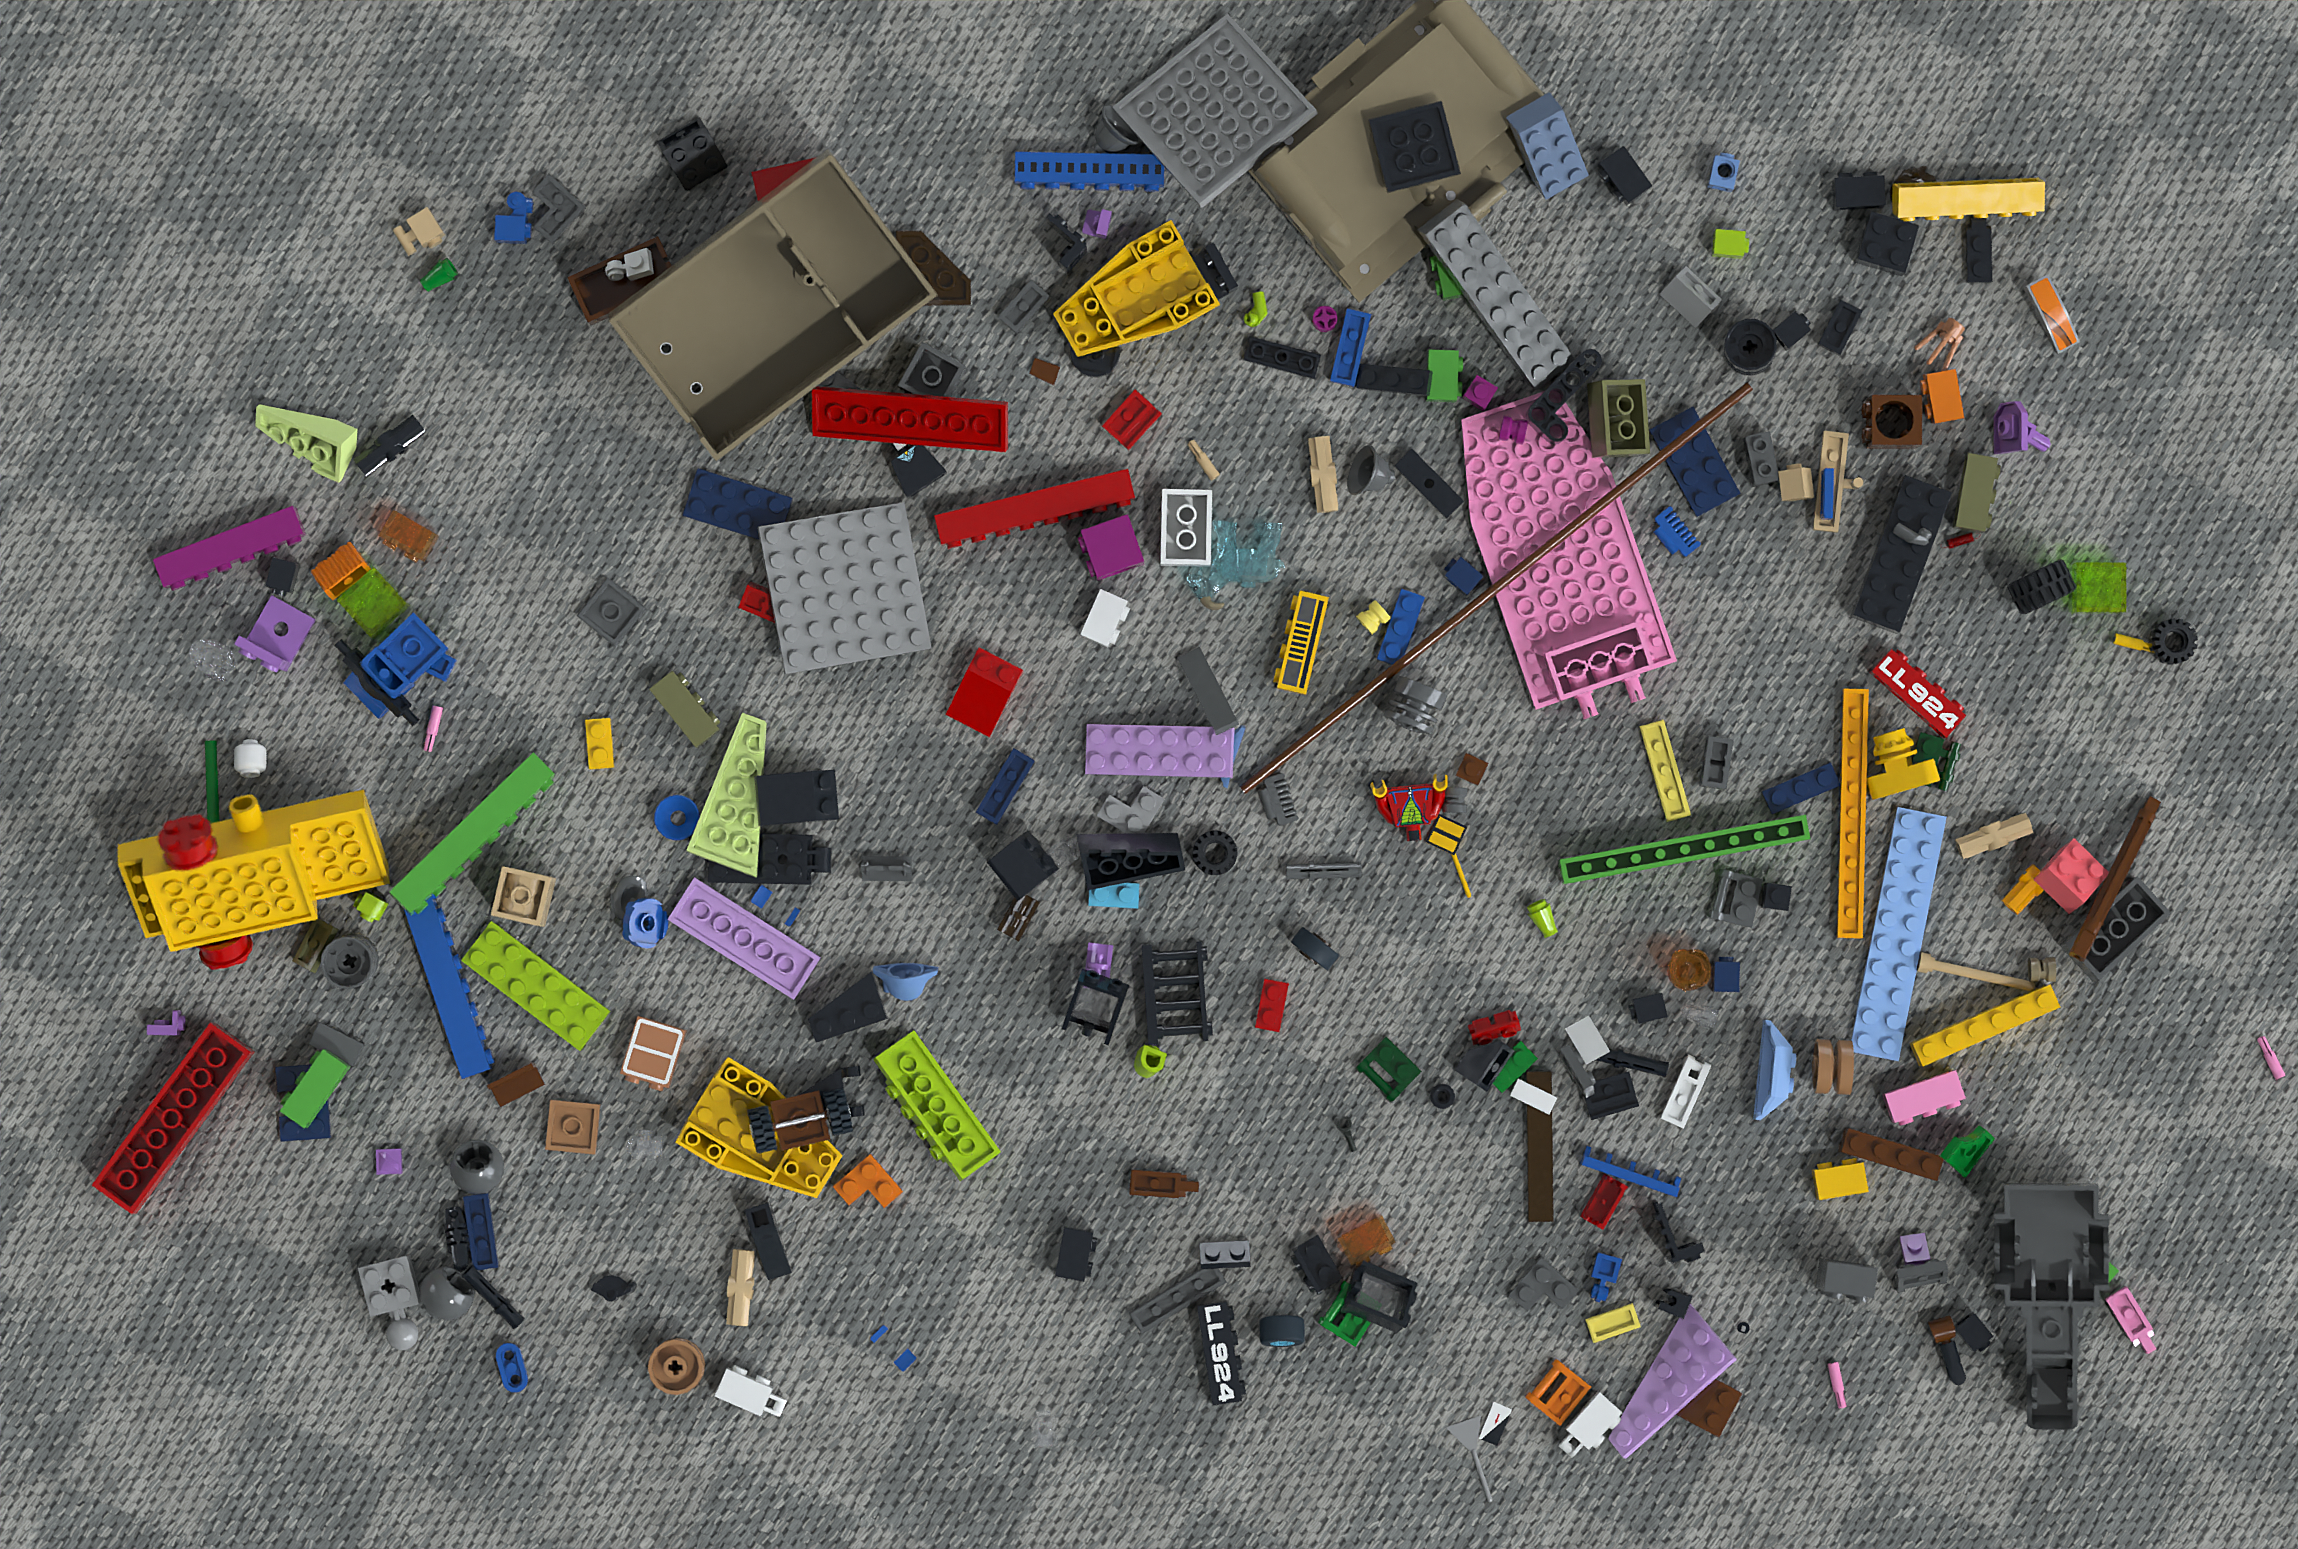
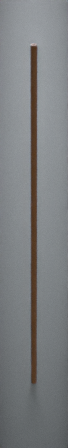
M1746 382L1239 787L1247 794L1753 390L1750 384Z

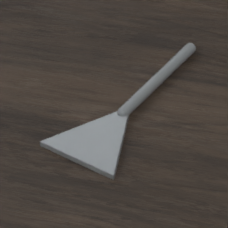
M1481 1415L1446 1427L1472 1453L1487 1501L1492 1502V1497L1476 1453Z

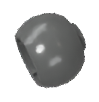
M471 1140L463 1143L454 1151L450 1160V1174L454 1183L463 1191L471 1194L486 1193L495 1188L501 1181L504 1174V1160L500 1151L493 1144L484 1140Z
M442 1266L432 1270L425 1277L420 1287V1298L424 1309L431 1316L445 1321L455 1320L466 1314L473 1304L475 1295L474 1288L461 1277L462 1273L456 1271L453 1267Z

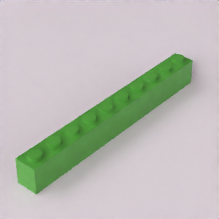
M1806 815L1560 859L1558 860L1563 885L1809 840L1810 834Z

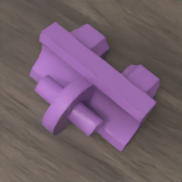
M1088 943L1085 970H1093L1100 975L1110 978L1113 945Z

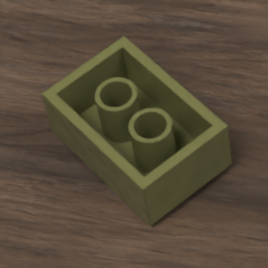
M1645 379L1600 380L1587 383L1592 458L1637 457L1650 454Z

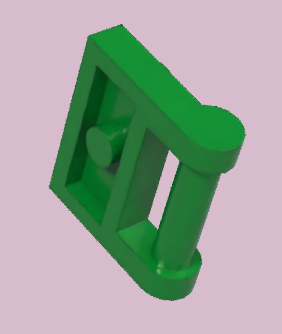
M1343 1281L1340 1286L1342 1289L1325 1316H1321L1317 1323L1356 1347L1371 1322L1346 1313L1338 1327L1332 1323L1343 1306L1349 1283ZM1360 1291L1358 1303L1379 1311L1382 1304Z

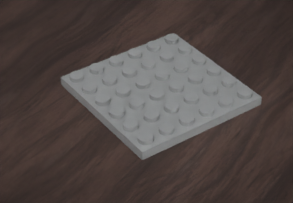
M1228 13L1112 107L1201 208L1318 114L1310 102Z
M905 502L757 528L784 675L932 649Z

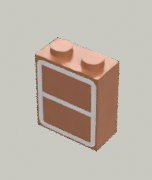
M637 1016L620 1074L626 1075L624 1080L639 1084L640 1080L649 1082V1088L663 1091L664 1087L670 1088L687 1030Z

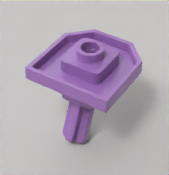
M2021 401L2000 403L1994 415V454L2028 450V444L2041 452H2045L2050 447V439L2035 431L2037 426L2028 421V412Z

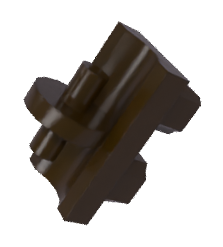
M1028 895L1019 901L1014 897L997 930L1020 941L1040 902Z

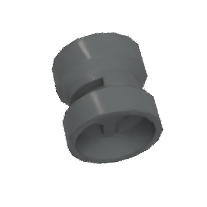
M1447 787L1442 812L1467 813L1465 797L1467 796L1468 788Z

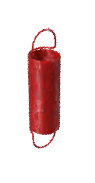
M1971 532L1947 540L1949 549L1975 541Z

